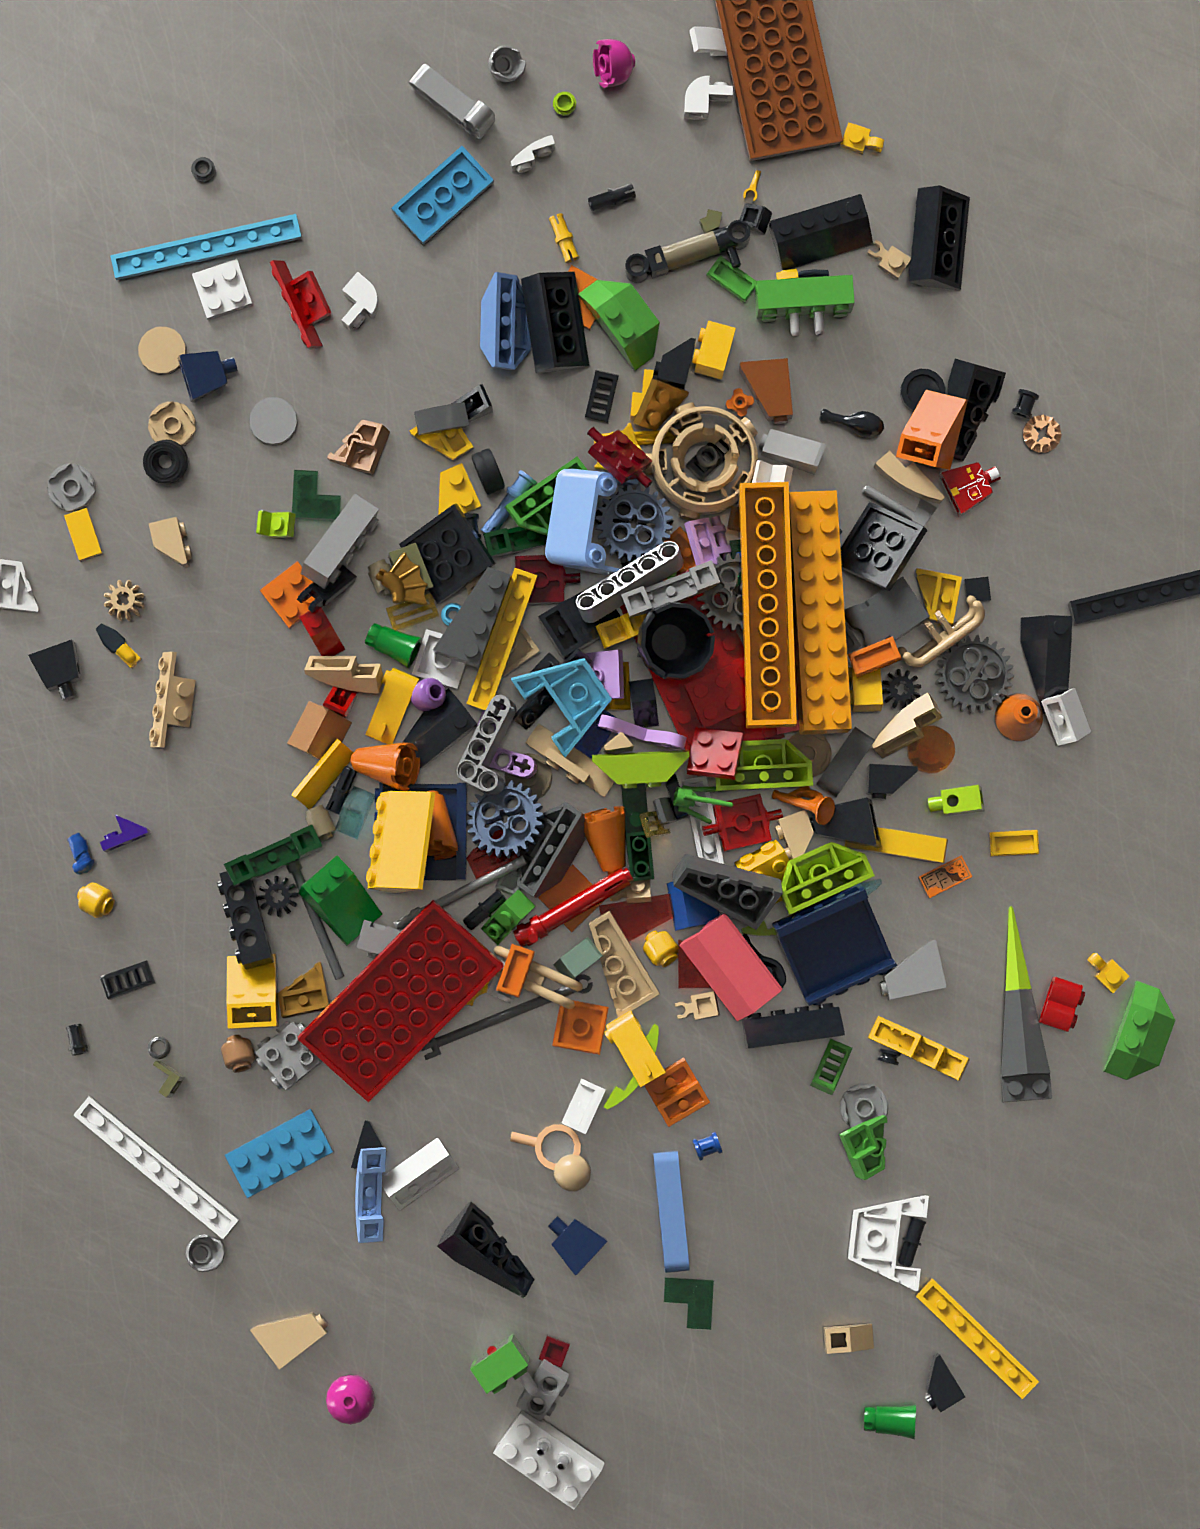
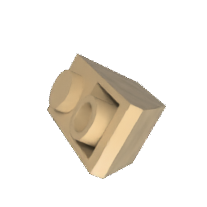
M174 517L148 523L154 548L183 567H190L189 560L192 559L190 546H185L183 537L187 536L184 522L180 523L178 518Z
M806 809L778 819V826H775L779 840L784 839L787 848L784 850L789 860L805 853L814 833Z
M872 1324L823 1327L825 1352L827 1354L874 1349Z

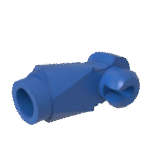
M76 833L69 837L67 841L69 842L74 860H76V863L72 866L73 871L80 875L88 873L92 869L94 859H91L87 840L80 833Z

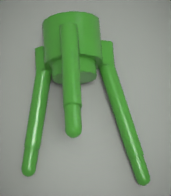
M683 785L676 788L673 805L678 806V811L685 812L708 824L712 823L711 819L689 809V806L694 807L695 801L727 807L733 806L732 802L700 797L694 793L722 792L716 791V787H691Z

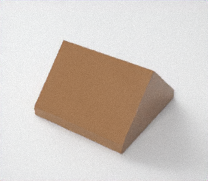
M309 701L287 744L320 760L336 739L343 742L352 722L328 708Z

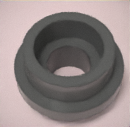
M200 157L193 162L191 172L197 180L208 181L215 174V166L209 158ZM203 166L208 168L206 173H200L199 169Z

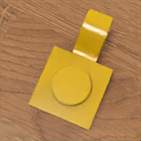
M848 122L840 147L863 154L865 148L881 153L884 139L870 137L871 129Z
M1093 953L1087 959L1099 971L1094 977L1111 993H1114L1129 977L1113 959L1106 963L1097 953Z

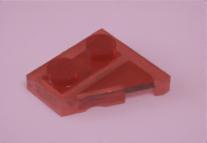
M503 830L495 831L492 836L493 839L501 838ZM478 847L473 849L466 857L476 879L519 858L514 851L511 852L510 859L506 857L504 852L500 858H497L495 851L489 856L486 853L487 848L481 851Z

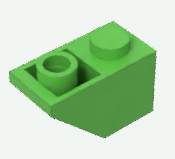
M518 889L499 907L482 926L481 930L499 945L536 906Z

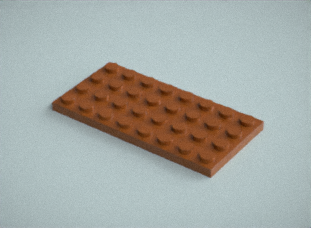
M715 0L720 27L723 31L727 49V59L749 160L754 161L841 144L843 138L812 0Z

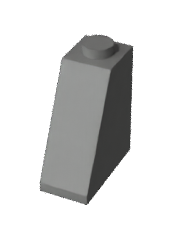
M770 429L768 435L763 434L759 448L763 449L761 456L815 475L826 444Z
M936 940L928 942L883 976V982H880L883 996H887L888 1000L947 987Z

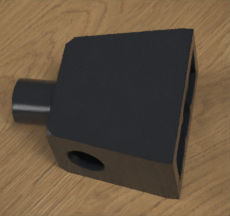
M72 639L28 655L47 690L53 691L58 689L62 701L76 696L72 684L81 681L82 678L76 644Z

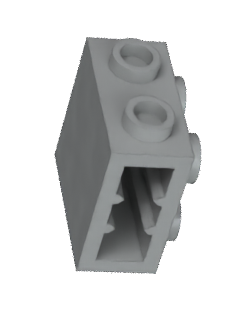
M286 1021L276 1029L278 1032L276 1036L272 1039L266 1037L257 1045L259 1049L255 1053L258 1057L255 1060L263 1070L268 1068L274 1075L271 1077V1080L278 1089L282 1087L285 1090L290 1089L322 1063L315 1054L298 1040V1035L305 1029L302 1023L297 1025L295 1022L289 1024Z

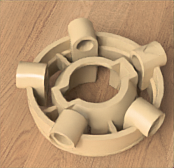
M693 402L675 408V416L658 433L652 453H645L653 461L649 468L645 470V475L653 474L661 493L672 504L680 508L678 517L688 521L700 519L701 514L719 513L733 507L739 502L740 483H752L756 461L758 460L757 446L753 437L758 434L757 430L746 417L740 420L735 415L720 408L708 406L695 407ZM701 414L717 415L731 421L732 424L729 425L728 431L715 424L714 428H705L703 423H701ZM676 423H679L681 430H683L681 433L673 427ZM668 431L677 437L672 446L673 457L671 458L672 474L675 479L669 484L662 475L667 474L666 448L660 449L661 443ZM720 440L727 444L730 450L724 455V469L717 478L710 481H699L695 478H688L686 473L682 472L685 468V455L694 444L709 442L715 445ZM748 442L751 451L750 472L742 471L731 487L730 492L733 494L728 497L724 487L733 480L738 471L737 460L740 457L738 445L742 447ZM679 483L685 490L689 488L692 491L707 493L719 490L724 499L704 503L705 497L685 491L682 497L672 487Z

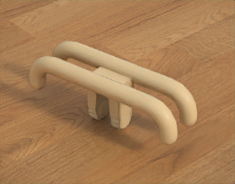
M968 596L969 612L952 625L949 624L941 611L938 610L935 615L944 631L938 634L933 624L926 619L923 621V624L933 639L914 653L908 652L904 647H899L898 651L901 658L909 666L915 668L929 664L980 626L985 617L983 604L977 601L974 596Z
M496 946L494 953L507 959L510 950L502 946ZM532 960L523 989L567 1009H573L575 1006L574 1001L543 987L546 978H549L577 992L582 990L583 985ZM503 968L495 976L500 978Z

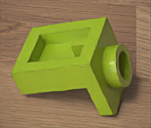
M260 510L258 511L256 533L270 538L293 537L296 514L291 512L271 513Z

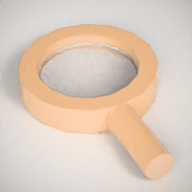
M554 1124L546 1127L538 1137L512 1132L510 1139L511 1142L535 1147L538 1160L551 1170H554L555 1165L562 1157L570 1154L580 1155L581 1143L578 1135L565 1125Z

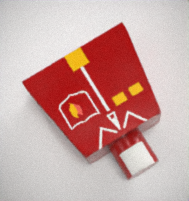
M979 462L944 471L939 476L958 517H961L990 497L993 493L990 484L1001 479L995 466L983 472Z

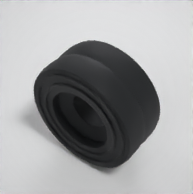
M165 439L153 443L147 448L143 456V467L146 474L153 481L161 484H168L178 480L184 475L188 466L186 451L179 443L173 440ZM162 455H168L171 458L172 464L169 468L160 466L159 458Z
M489 448L471 455L476 472L487 495L505 488L502 475Z

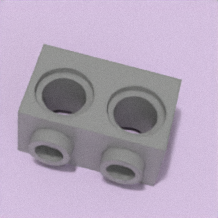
M544 1359L532 1377L538 1388L537 1393L530 1395L524 1389L516 1407L542 1421L545 1415L550 1416L557 1405L554 1401L557 1396L562 1397L568 1389L569 1384L566 1382L569 1374ZM552 1378L557 1384L549 1385L545 1379ZM533 1398L542 1399L544 1404H535Z

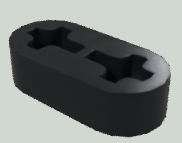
M673 774L665 782L678 821L689 816L685 812L678 811V806L673 805L676 788L680 787L676 774Z

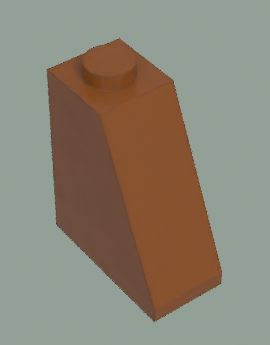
M788 358L740 362L739 372L766 419L774 421V424L787 423L788 419H792L793 410Z

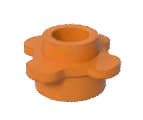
M740 388L735 389L732 398L726 401V407L732 409L740 417L745 416L748 407L754 404V398L744 394Z

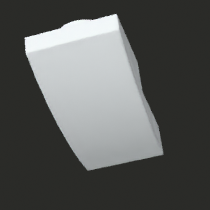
M694 26L689 30L694 53L710 52V56H727L722 29Z
M550 135L535 141L517 154L511 161L512 172H527L532 169V166H535L534 156L545 157L550 155L555 150L553 136Z

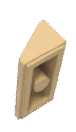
M620 732L604 745V753L633 751L634 746L624 733Z

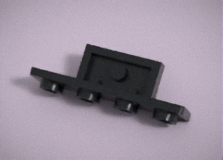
M576 649L562 664L583 658L590 664L592 660L580 649ZM548 653L531 672L561 665V663L551 653ZM546 687L526 698L527 701L515 713L513 720L524 729H528L554 702Z

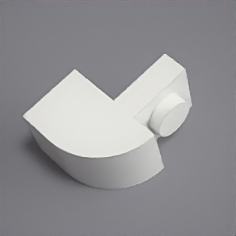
M710 76L697 78L689 85L685 94L684 118L708 119L709 101L732 102L733 86H728V83L716 82L714 85H709Z
M357 272L342 289L344 296L354 303V306L342 319L343 325L350 331L354 326L358 328L365 320V313L373 319L378 310V297L374 286Z

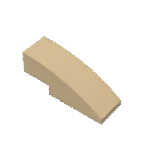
M890 450L874 465V468L884 478L910 495L940 504L945 498L914 462L905 468Z
M310 656L304 669L306 675L318 681L350 691L379 694L382 686L383 672L381 664H358L356 656Z
M926 693L901 710L886 725L872 744L875 751L884 758L923 738L922 728L943 718L936 701L929 693Z

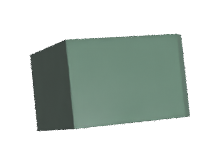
M587 937L559 958L553 965L559 973L575 979L603 955Z

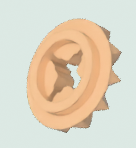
M1044 414L1032 417L1026 423L1023 430V438L1026 445L1038 453H1047L1055 449L1062 435L1060 425L1053 417L1045 416ZM1048 426L1046 434L1049 438L1043 437L1037 442L1039 433L1036 429L1042 430Z

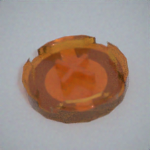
M926 726L922 728L924 737L907 745V757L913 766H918V771L927 774L938 773L946 769L952 762L955 754V744L947 731L937 726Z

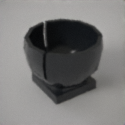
M667 602L652 609L638 629L637 657L643 660L648 669L663 679L684 680L701 672L713 655L715 636H707V634L714 633V630L707 616L692 605Z

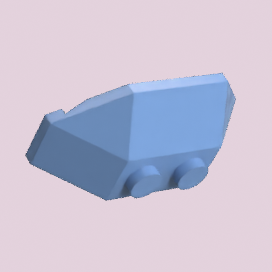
M500 272L494 273L481 300L480 348L492 367L515 370L518 364L531 351L530 334L523 290L519 283L520 280L517 275Z

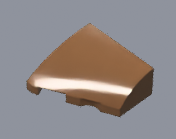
M361 420L355 427V430L342 440L344 444L334 454L330 452L327 459L342 466L373 475L390 431L383 424Z

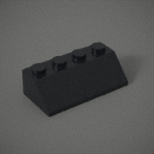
M941 185L918 188L909 270L910 282L923 287L961 290L970 197Z
M861 194L771 220L769 223V231L782 270L799 268L873 245L869 218Z
M543 272L521 278L535 372H556L590 366L575 272Z
M833 1003L819 1004L818 1010L809 1011V1006L794 1008L795 1013L785 1014V1009L770 1011L771 1016L761 1017V1013H753L747 1016V1019L742 1020L745 1047L750 1049L843 1036L845 1031L840 1008L833 1007Z

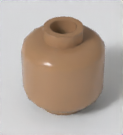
M233 1035L228 1037L227 1042L221 1047L226 1068L233 1070L234 1073H239L252 1067L251 1064L255 1061V1054L251 1040L248 1038H241V1035Z

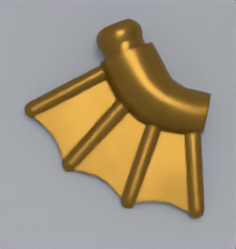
M405 552L402 553L389 572L385 569L379 570L375 578L382 582L381 585L391 592L393 603H403L405 601L423 606L428 604L424 595L428 584L420 576V566L412 563Z

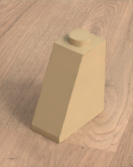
M313 1312L257 1325L250 1331L280 1370L328 1332L326 1330L328 1324L320 1314L316 1316Z

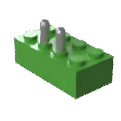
M853 275L759 280L755 286L756 318H762L763 322L776 321V317H786V320H790L791 335L793 337H799L800 316L809 315L811 319H814L815 333L817 336L824 334V314H833V317L848 316V313L852 312L855 303Z
M514 1334L495 1347H488L487 1352L474 1360L470 1370L486 1394L491 1391L496 1394L505 1388L507 1380L511 1377L514 1380L519 1378L530 1395H534L538 1390L536 1383L527 1371L530 1357Z

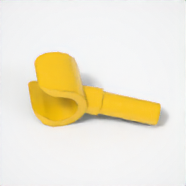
M755 171L750 187L744 191V200L746 194L750 191L755 194L753 202L757 200L758 194L756 189L761 171Z

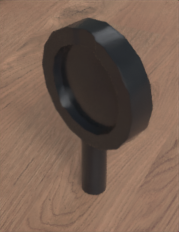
M920 368L911 371L901 384L900 397L902 403L908 410L912 411V414L926 390L945 394L946 387L943 379L930 369Z

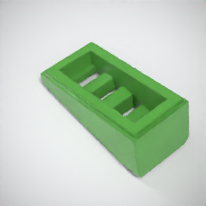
M830 1038L810 1086L833 1095L853 1048ZM831 1049L836 1050L842 1054H845L844 1057L842 1058L831 1053ZM827 1058L840 1063V1066L827 1062ZM823 1067L836 1072V1076L823 1071ZM819 1076L822 1077V1078H824V1079H827V1080H829V1081H831V1082H833V1083L830 1084V1083H828V1082H825V1081L819 1079Z

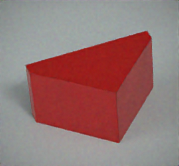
M333 686L323 703V707L347 719L359 692Z

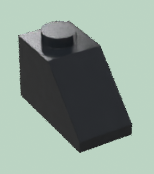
M695 338L688 339L662 355L661 362L656 361L653 375L658 376L657 380L685 389L696 342Z
M869 764L866 795H872V799L886 800V796H891L918 771V766Z
M937 1353L933 1355L926 1385V1391L929 1395L925 1398L932 1410L937 1408L939 1412H942L964 1399L965 1395L941 1355Z

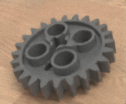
M728 553L726 554L725 561L719 556L716 558L718 565L713 563L720 584L703 592L702 596L696 600L704 602L700 611L708 610L707 618L712 616L715 618L713 625L720 621L722 622V630L727 625H730L731 632H734L736 625H739L741 631H743V613L737 609V603L742 602V581L738 588V592L741 595L735 598L732 611H727L733 592L729 590L736 586L738 575L741 572L740 554L737 553L735 558L732 559ZM725 571L731 572L734 577L733 582L726 583L723 581L722 573ZM716 594L724 595L726 604L722 606L716 604L714 596Z
M967 635L965 643L960 640L956 643L957 647L953 645L949 648L950 653L946 651L942 653L946 660H938L937 662L943 668L935 671L936 674L942 675L941 678L936 680V683L944 685L939 692L947 691L946 701L951 698L954 699L952 707L960 703L961 711H964L969 706L971 713H974L976 707L983 713L985 705L992 710L994 708L993 701L997 704L1002 702L999 695L1003 697L1008 696L1004 688H1011L1013 686L1007 680L1014 678L1013 674L1008 673L1014 666L1006 664L1010 656H1002L1005 648L997 650V641L990 645L988 644L989 637L980 642L979 635L975 636L974 641H971L969 635ZM967 652L975 653L977 655V662L969 663L965 658V654ZM986 656L987 661L979 671V677H976L967 691L963 692L962 688L972 675L970 671H974L982 658ZM986 666H995L997 676H989L985 671ZM961 672L964 675V682H955L952 678V673ZM974 685L982 686L984 695L976 696L973 694L972 687Z

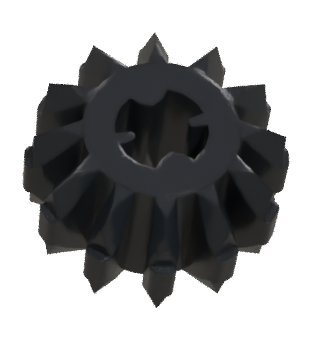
M897 669L895 672L896 678L889 672L887 678L890 682L887 680L882 681V685L888 688L882 690V695H889L884 700L885 703H888L891 699L894 701L892 709H895L898 703H900V707L903 710L906 707V702L911 704L914 701L912 698H920L921 695L914 690L921 689V684L913 685L918 677L915 675L909 679V670H906L904 676H902L901 670ZM900 684H903L904 690L907 693L897 694L898 689L895 688V685L898 687Z
M279 876L274 877L275 884L266 879L265 882L269 888L266 889L260 886L259 890L265 892V895L257 896L258 900H266L260 906L261 909H266L270 906L267 913L272 916L276 909L277 916L282 917L283 908L287 914H290L291 910L288 908V905L297 907V903L291 901V898L299 897V893H290V891L296 888V885L293 883L286 888L289 879L286 877L281 884ZM278 890H282L283 901L278 900V903H274L273 893H278Z

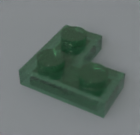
M294 470L292 513L296 514L295 519L335 521L341 513V496L318 495V471Z
M665 1277L664 1302L688 1304L686 1328L711 1330L714 1280Z

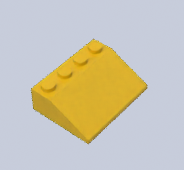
M388 791L380 793L376 802V809L378 810L377 820L373 825L374 843L369 853L371 865L366 875L368 889L391 893L423 890L435 792Z

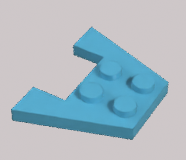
M585 658L511 678V681L524 699L546 687L568 719L570 725L551 736L564 757L569 754L612 700L611 695Z

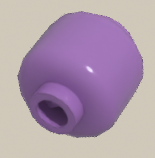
M426 678L417 682L412 692L411 701L417 709L430 711L443 704L446 691L439 680Z

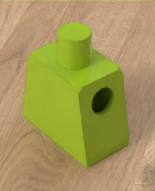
M980 785L941 790V796L928 798L929 811H943L945 816L985 811L982 787ZM958 797V804L950 806V799Z

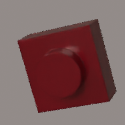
M547 1335L539 1360L543 1361L545 1359L553 1365L562 1368L570 1344Z

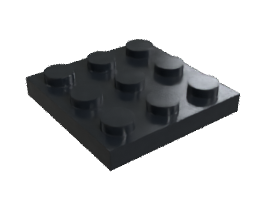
M869 501L840 548L842 569L890 591L928 530L920 524Z
M458 504L451 505L399 543L401 548L413 543L417 544L433 584V588L428 590L437 604L442 603L484 573L487 567H492L496 564Z

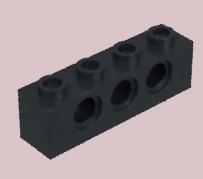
M227 871L219 873L221 881H218L217 884L220 895H225L227 903L223 904L226 918L231 917L233 926L229 927L232 941H237L238 949L235 950L238 964L242 963L247 970L274 962L253 880L233 886ZM236 891H244V896L241 900H233V894ZM244 913L250 914L248 922L239 923L240 915ZM247 937H256V942L252 946L244 945Z

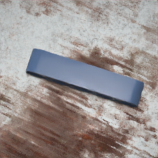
M678 1151L653 1153L665 1273L690 1271Z

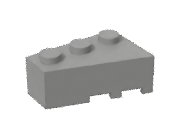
M364 920L356 948L368 952L367 957L375 959L402 930Z

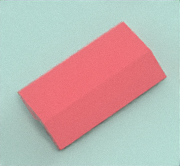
M725 913L709 921L700 932L685 939L680 944V947L736 1021L753 1014L783 990Z

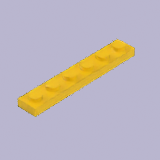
M514 568L466 703L467 705L486 711L491 699L496 696L534 589L537 575Z
M931 1278L915 1295L1021 1399L1038 1384L1039 1381L934 1279Z

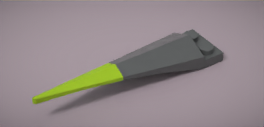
M1012 906L1009 908L1006 990L1001 1064L1003 1103L1052 1099L1049 1064Z

